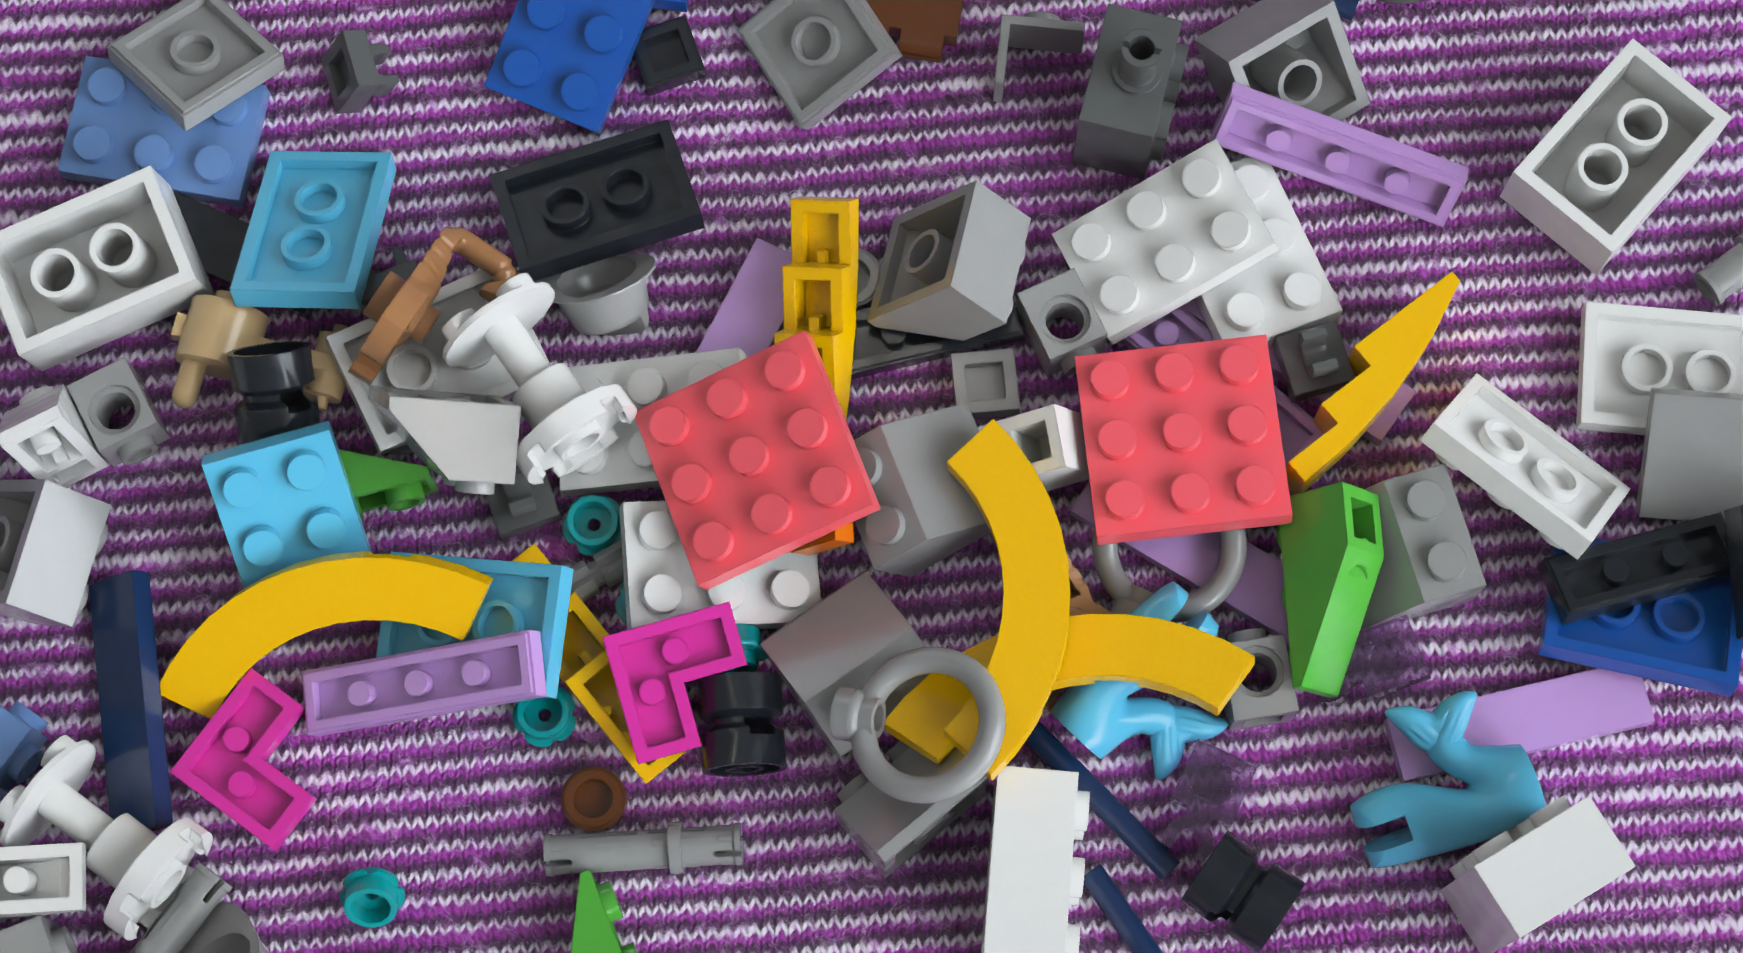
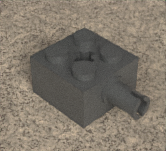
M1108 3L1079 116L1072 163L1144 180L1149 159L1162 161L1189 50V45L1177 43L1182 20Z

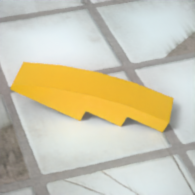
M799 196L790 200L792 263L782 266L784 329L774 333V344L804 330L813 337L843 415L847 419L856 330L859 265V198Z
M1450 272L1354 346L1348 358L1355 378L1324 401L1312 421L1323 435L1292 458L1286 465L1288 486L1293 495L1304 492L1344 457L1388 407L1427 348L1460 283V280L1453 272Z
M535 543L512 560L515 562L551 564ZM576 592L570 594L559 678L640 778L647 784L687 751L637 764L602 637L609 634Z

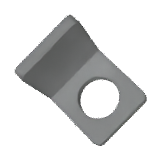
M1043 11L1029 12L1024 16L1002 14L993 102H1002L1008 47L1079 54L1082 52L1085 24L1082 22L1060 20L1057 15Z

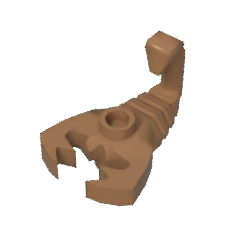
M445 227L407 280L390 271L363 311V314L375 321L376 325L359 350L360 353L350 366L348 372L370 386L397 347L410 337L420 344L423 342L442 313L432 303L439 293L452 253L459 254L493 276L492 282L485 283L479 292V295L488 302L497 298L496 292L501 285L517 275V269L512 266V259L467 229Z

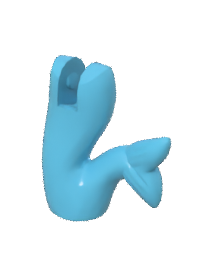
M1172 581L1161 587L1129 615L1171 621L1183 607L1189 594ZM1207 610L1197 613L1185 624L1217 636L1219 624ZM1095 680V684L1068 687L1050 711L1068 731L1100 759L1108 755L1119 744L1139 733L1148 735L1154 774L1157 780L1164 779L1176 769L1182 759L1185 743L1211 739L1220 734L1229 725L1227 719L1192 707L1176 706L1170 702L1150 697L1127 698L1130 694L1145 687H1137V683L1125 681Z
M1475 691L1456 693L1443 700L1432 712L1405 705L1385 710V716L1414 746L1426 752L1440 769L1467 784V787L1456 789L1419 783H1399L1370 791L1350 805L1354 826L1357 828L1375 827L1404 816L1408 827L1375 838L1364 846L1363 851L1372 868H1384L1412 862L1486 841L1506 830L1509 831L1515 828L1518 824L1528 819L1529 816L1546 806L1536 772L1522 745H1473L1463 737L1476 702L1477 693Z

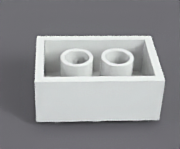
M1632 38L1513 171L1499 197L1597 276L1711 147L1732 117Z
M151 166L0 230V309L18 355L41 371L151 325L177 312H181L189 308L192 297L195 295L215 296L171 185Z
M1006 766L996 776L981 953H1079L1080 925L1068 924L1069 905L1078 906L1079 898H1082L1085 858L1073 857L1074 840H1083L1084 831H1087L1090 791L1078 790L1079 772Z
M1563 795L1529 816L1528 819L1518 824L1516 828L1509 832L1507 830L1449 868L1455 880L1441 889L1440 892L1479 953H1494L1528 934L1636 866L1590 796L1570 806Z

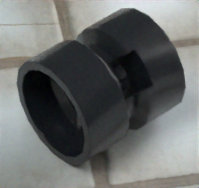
M285 341L264 343L238 348L227 353L231 388L243 397V400L234 406L239 444L250 443L320 423L317 397L306 390V386L315 380L309 342Z
M735 672L712 675L698 681L699 717L710 724V729L700 736L703 774L719 777H743L771 774L787 769L784 730L774 725V720L783 714L781 676L766 672Z
M1227 830L1180 902L1209 922L1222 917L1227 921L1228 935L1254 953H1259L1291 908L1305 883L1275 862L1262 867L1258 864V850Z

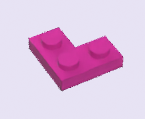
M730 601L602 637L637 764L702 746L684 683L747 665Z
M250 668L171 769L170 773L277 852L317 800L267 762L272 753L304 714L305 708Z

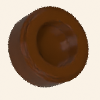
M591 766L576 771L568 778L561 792V806L566 818L575 828L584 833L610 831L621 822L627 810L628 798L625 787L612 771L603 767Z

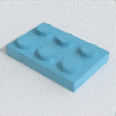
M271 151L230 287L235 306L360 309L396 174L392 153Z
M330 421L202 456L201 466L244 588L271 573L299 562L331 554L371 551L372 553Z
M391 552L390 554L410 557L414 553ZM418 554L466 566L492 577L493 581L473 625L463 641L443 632L415 624L381 621L376 658L525 630L540 631L547 697L544 698L557 699L574 569L553 564Z

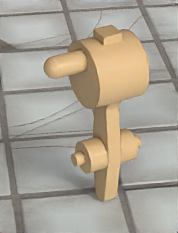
M218 290L215 296H193L188 313L177 312L171 332L172 340L179 342L174 358L181 364L172 392V399L175 405L183 409L195 405L205 374L230 380L228 352L246 346L278 342L264 338L269 317L253 307H236L230 291ZM334 324L332 332L321 331L315 350H311L315 380L306 386V390L317 397L320 411H326L328 403L339 404L342 401L346 384L328 349L326 337L348 328L345 325Z

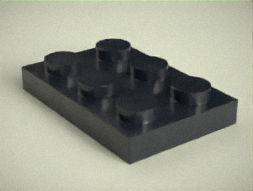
M668 119L490 175L520 273H528L533 281L705 228L698 202Z

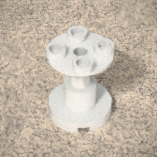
M521 273L501 285L496 292L497 298L480 308L477 312L474 309L464 310L453 316L443 326L442 333L448 342L443 348L442 356L449 366L460 367L474 364L494 354L497 355L519 387L512 401L521 406V414L532 429L518 446L516 464L528 482L536 485L544 483L545 470L552 468L558 478L583 466L607 449L619 438L612 426L619 420L622 423L628 422L631 424L636 417L637 408L618 384L601 386L586 393L565 363L550 365L528 331L546 314L554 301L555 292L548 283H535L528 273Z
M63 735L47 749L40 763L43 768L31 780L26 788L23 785L14 787L1 801L0 820L5 823L0 837L3 847L27 846L42 835L52 824L74 841L86 843V850L89 851L86 856V867L115 888L104 912V923L125 940H134L137 938L136 933L139 929V926L136 924L139 922L147 929L151 926L194 871L188 864L195 852L199 855H208L212 846L213 836L190 817L175 821L159 835H156L129 813H124L115 820L78 793L88 777L95 760V746L87 740L75 742L69 736Z

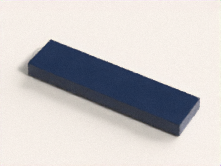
M131 570L89 585L109 816L115 820L118 816L129 813L153 832L169 827L173 823L150 576L149 572Z

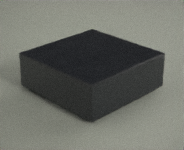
M685 15L643 29L633 55L648 96L706 77L705 67Z

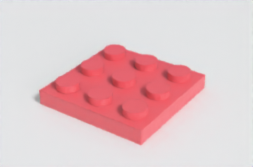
M805 330L637 410L636 423L696 583L705 590L711 589L881 509L814 339Z
M1266 334L1075 356V370L1097 545L1292 524L1293 514Z

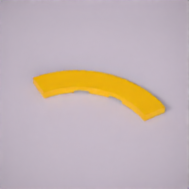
M994 419L947 461L948 471L968 492L990 529L998 549L1003 576L1002 619L997 642L987 670L993 676L1002 694L1006 713V727L998 756L985 774L991 782L1015 757L1042 715V710L1051 694L1056 677L1059 675L1062 666L1070 615L1068 558L1061 526L1053 504L1035 468L1017 443ZM971 695L961 711L944 728V736L964 755L970 750L976 738L979 725L978 707L973 695Z
M357 551L326 555L293 564L249 585L213 612L186 640L169 664L160 682L161 696L211 719L229 697L243 675L265 655L297 636L338 623L363 620L409 623L437 630L463 641L473 625L493 578L460 564L418 554H412L409 557L395 554H372L371 551Z
M1083 614L1069 616V630L1062 666L1052 691L1071 686L1095 684V680L1137 683V687H1145L1174 695L1218 716L1255 665V656L1209 633L1159 618L1128 614ZM998 635L963 651V653L971 656L987 669ZM931 673L910 691L889 714L885 721L884 730L939 766L955 747L944 736V728L961 711L972 694L957 679L944 674Z

